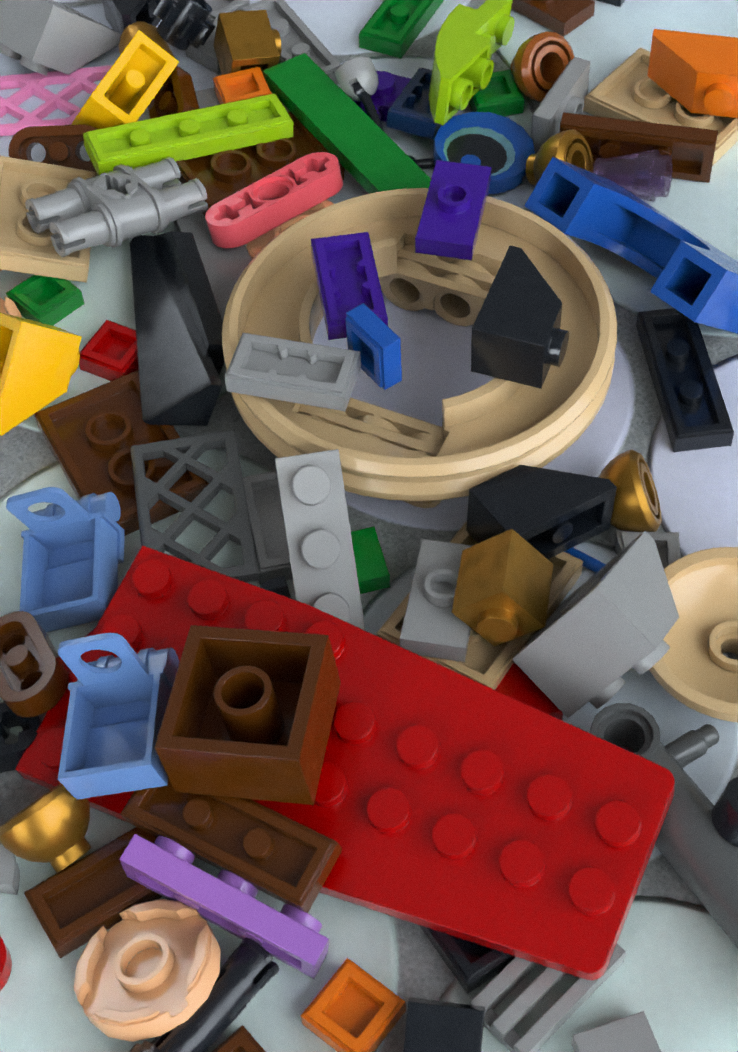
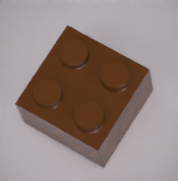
M190 626L154 747L175 792L314 805L341 684L328 635Z

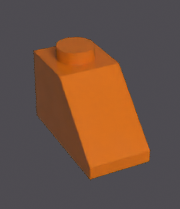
M654 29L648 77L691 113L738 118V38Z

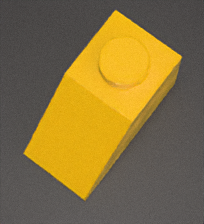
M138 30L90 95L71 125H89L103 129L137 122L179 61Z
M0 312V436L67 392L70 378L76 372L79 365L81 336L56 326Z

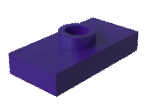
M436 160L415 238V253L472 261L491 182V167Z
M363 232L311 239V254L328 340L347 338L346 312L362 303L388 326V316L369 233Z

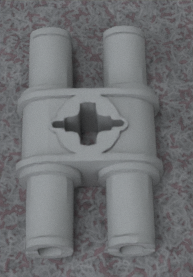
M168 157L162 159V161L133 169L128 165H117L111 172L102 173L85 180L81 177L74 178L68 183L67 189L36 199H28L25 202V206L29 210L26 214L32 229L36 233L50 229L54 234L51 235V241L59 256L65 257L70 255V253L92 246L95 247L103 244L106 247L115 248L121 246L124 240L148 232L153 234L164 232L169 222L179 220V218L194 213L207 211L208 203L203 200L208 198L206 189L199 179L195 178L181 184V181L177 179L181 178L179 167L173 158Z

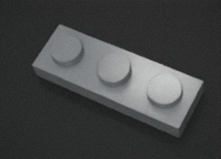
M339 449L275 458L296 600L365 630Z

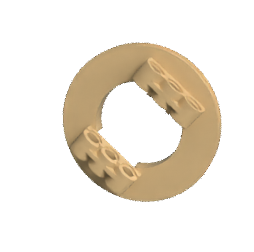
M410 188L375 192L330 205L291 225L273 238L246 266L233 287L222 323V348L227 372L242 333L313 344L317 327L324 315L311 254V239L368 232L380 286L387 299L404 310L418 311L425 308L433 311L434 309L445 321L459 326H470L475 323L509 246L522 248L561 300L562 315L560 329L569 331L568 346L564 360L560 367L551 365L542 389L495 377L472 391L442 399V427L351 397L346 411L231 392L234 403L244 422L256 438L278 458L339 449L345 491L386 500H401L421 508H434L442 500L469 496V489L519 465L542 468L560 456L579 439L603 405L611 384L617 344V318L610 290L601 272L587 253L573 239L539 216L493 197L487 196L472 261L415 253V238L429 188Z

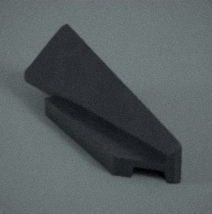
M171 231L156 236H136L130 242L142 420L150 425L208 426L222 388L219 376L225 362L222 348L223 321L193 233Z

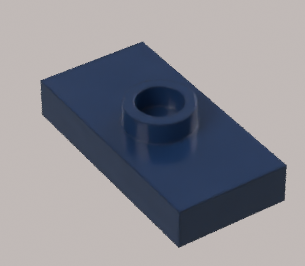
M422 67L417 70L388 110L386 127L434 139L441 124L434 122L430 111L429 91L432 70Z

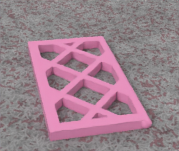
M113 65L79 68L69 75L59 71H48L47 76L40 73L0 76V90L21 88L7 99L0 96V118L8 113L20 120L17 123L0 124V137L15 135L19 130L26 127L71 125L82 107L79 108L68 100L82 90L92 94L98 86L93 82L102 80ZM71 83L57 94L44 88L46 85ZM32 95L45 101V103L31 113L18 107V105ZM57 108L70 115L68 118L42 120Z

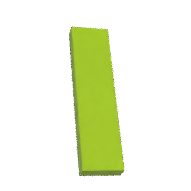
M269 94L83 133L85 150L97 175L113 171L115 166L121 164L128 165L133 169L162 161V159L168 157L173 158L176 162L293 137L294 122L276 94Z

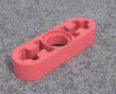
M315 152L305 155L212 205L207 210L205 219L213 244L221 248L243 246L336 195L343 187L338 158L328 152Z

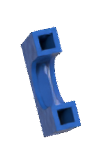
M552 157L524 206L554 225L564 234L597 244L623 257L657 278L650 292L692 321L738 334V262L614 181Z

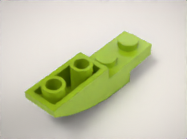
M486 0L477 9L458 4L441 25L436 40L429 91L430 111L435 123L444 125L459 110H464L470 99L480 89L484 90L488 86L494 68V62L490 60L491 56L502 45H507L514 30L515 19L510 16L513 0Z

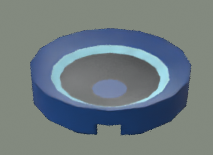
M468 112L453 116L444 125L440 126L434 137L433 144L434 165L436 160L491 167V182L488 194L502 193L519 186L523 181V177L526 176L527 158L529 155L535 154L533 140L522 126L508 117L491 112Z

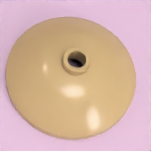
M738 547L710 548L679 558L664 569L679 618L663 639L670 646L669 650L649 671L669 694L687 707L713 718L738 722V660L723 655V653L727 652L738 655Z

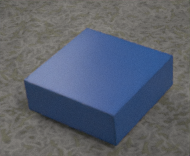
M364 303L346 312L348 350L360 351L361 369L384 390L402 381L401 338Z

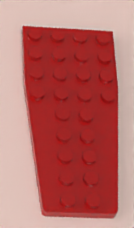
M142 545L92 635L103 633L119 634L127 640L136 654L141 649L154 648L155 650L173 648L178 655L179 663L191 625L328 635L341 684L314 805L251 799L339 843L342 851L323 884L320 893L586 980H597L605 974L674 797L675 780L673 774L667 768L313 606ZM90 650L84 652L81 658L87 663L97 661L102 656L113 655L115 658L118 656L105 650ZM70 671L68 675V684L72 682H77L78 679L73 674V672ZM68 686L59 702L46 713L36 731L38 734L35 740L25 750L15 768L24 779L50 790L60 784L58 772L70 698ZM134 791L88 798L89 805L94 809L127 822L120 814Z

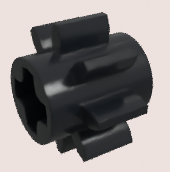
M160 0L153 11V14L162 20L156 29L158 34L170 45L182 51H186L190 44L196 48L200 44L204 46L215 29V25L207 20L212 12V8L205 0Z

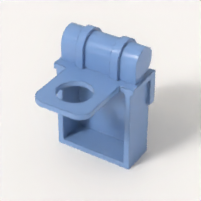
M47 487L8 498L6 503L7 510L29 528V530L21 532L24 544L20 611L30 613L45 632L100 620L118 589V564L124 563L125 530L116 523L120 519L121 509L115 494L112 492L100 495L92 493L84 495L80 500L75 501L64 490L57 487ZM35 503H53L47 505L42 510L34 512L28 510V507Z
M103 633L61 642L58 647V655L78 679L77 682L68 684L70 698L58 781L76 799L168 786V776L154 747L179 667L176 651L173 648L161 650L147 648L141 649L136 654L127 640L116 633ZM90 650H105L116 654L118 657L115 658L113 655L102 656L97 661L86 663L82 660L81 655Z

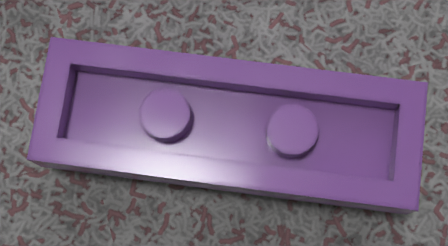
M134 834L119 859L128 878L168 900L180 901L196 909L203 919L242 940L245 938L254 940L271 956L315 979L328 954L329 938L319 934L322 924L316 918L289 904H284L279 912L255 899L258 889L232 872L220 870L217 877L208 874L192 865L195 860L193 853L169 838L158 836L153 844Z

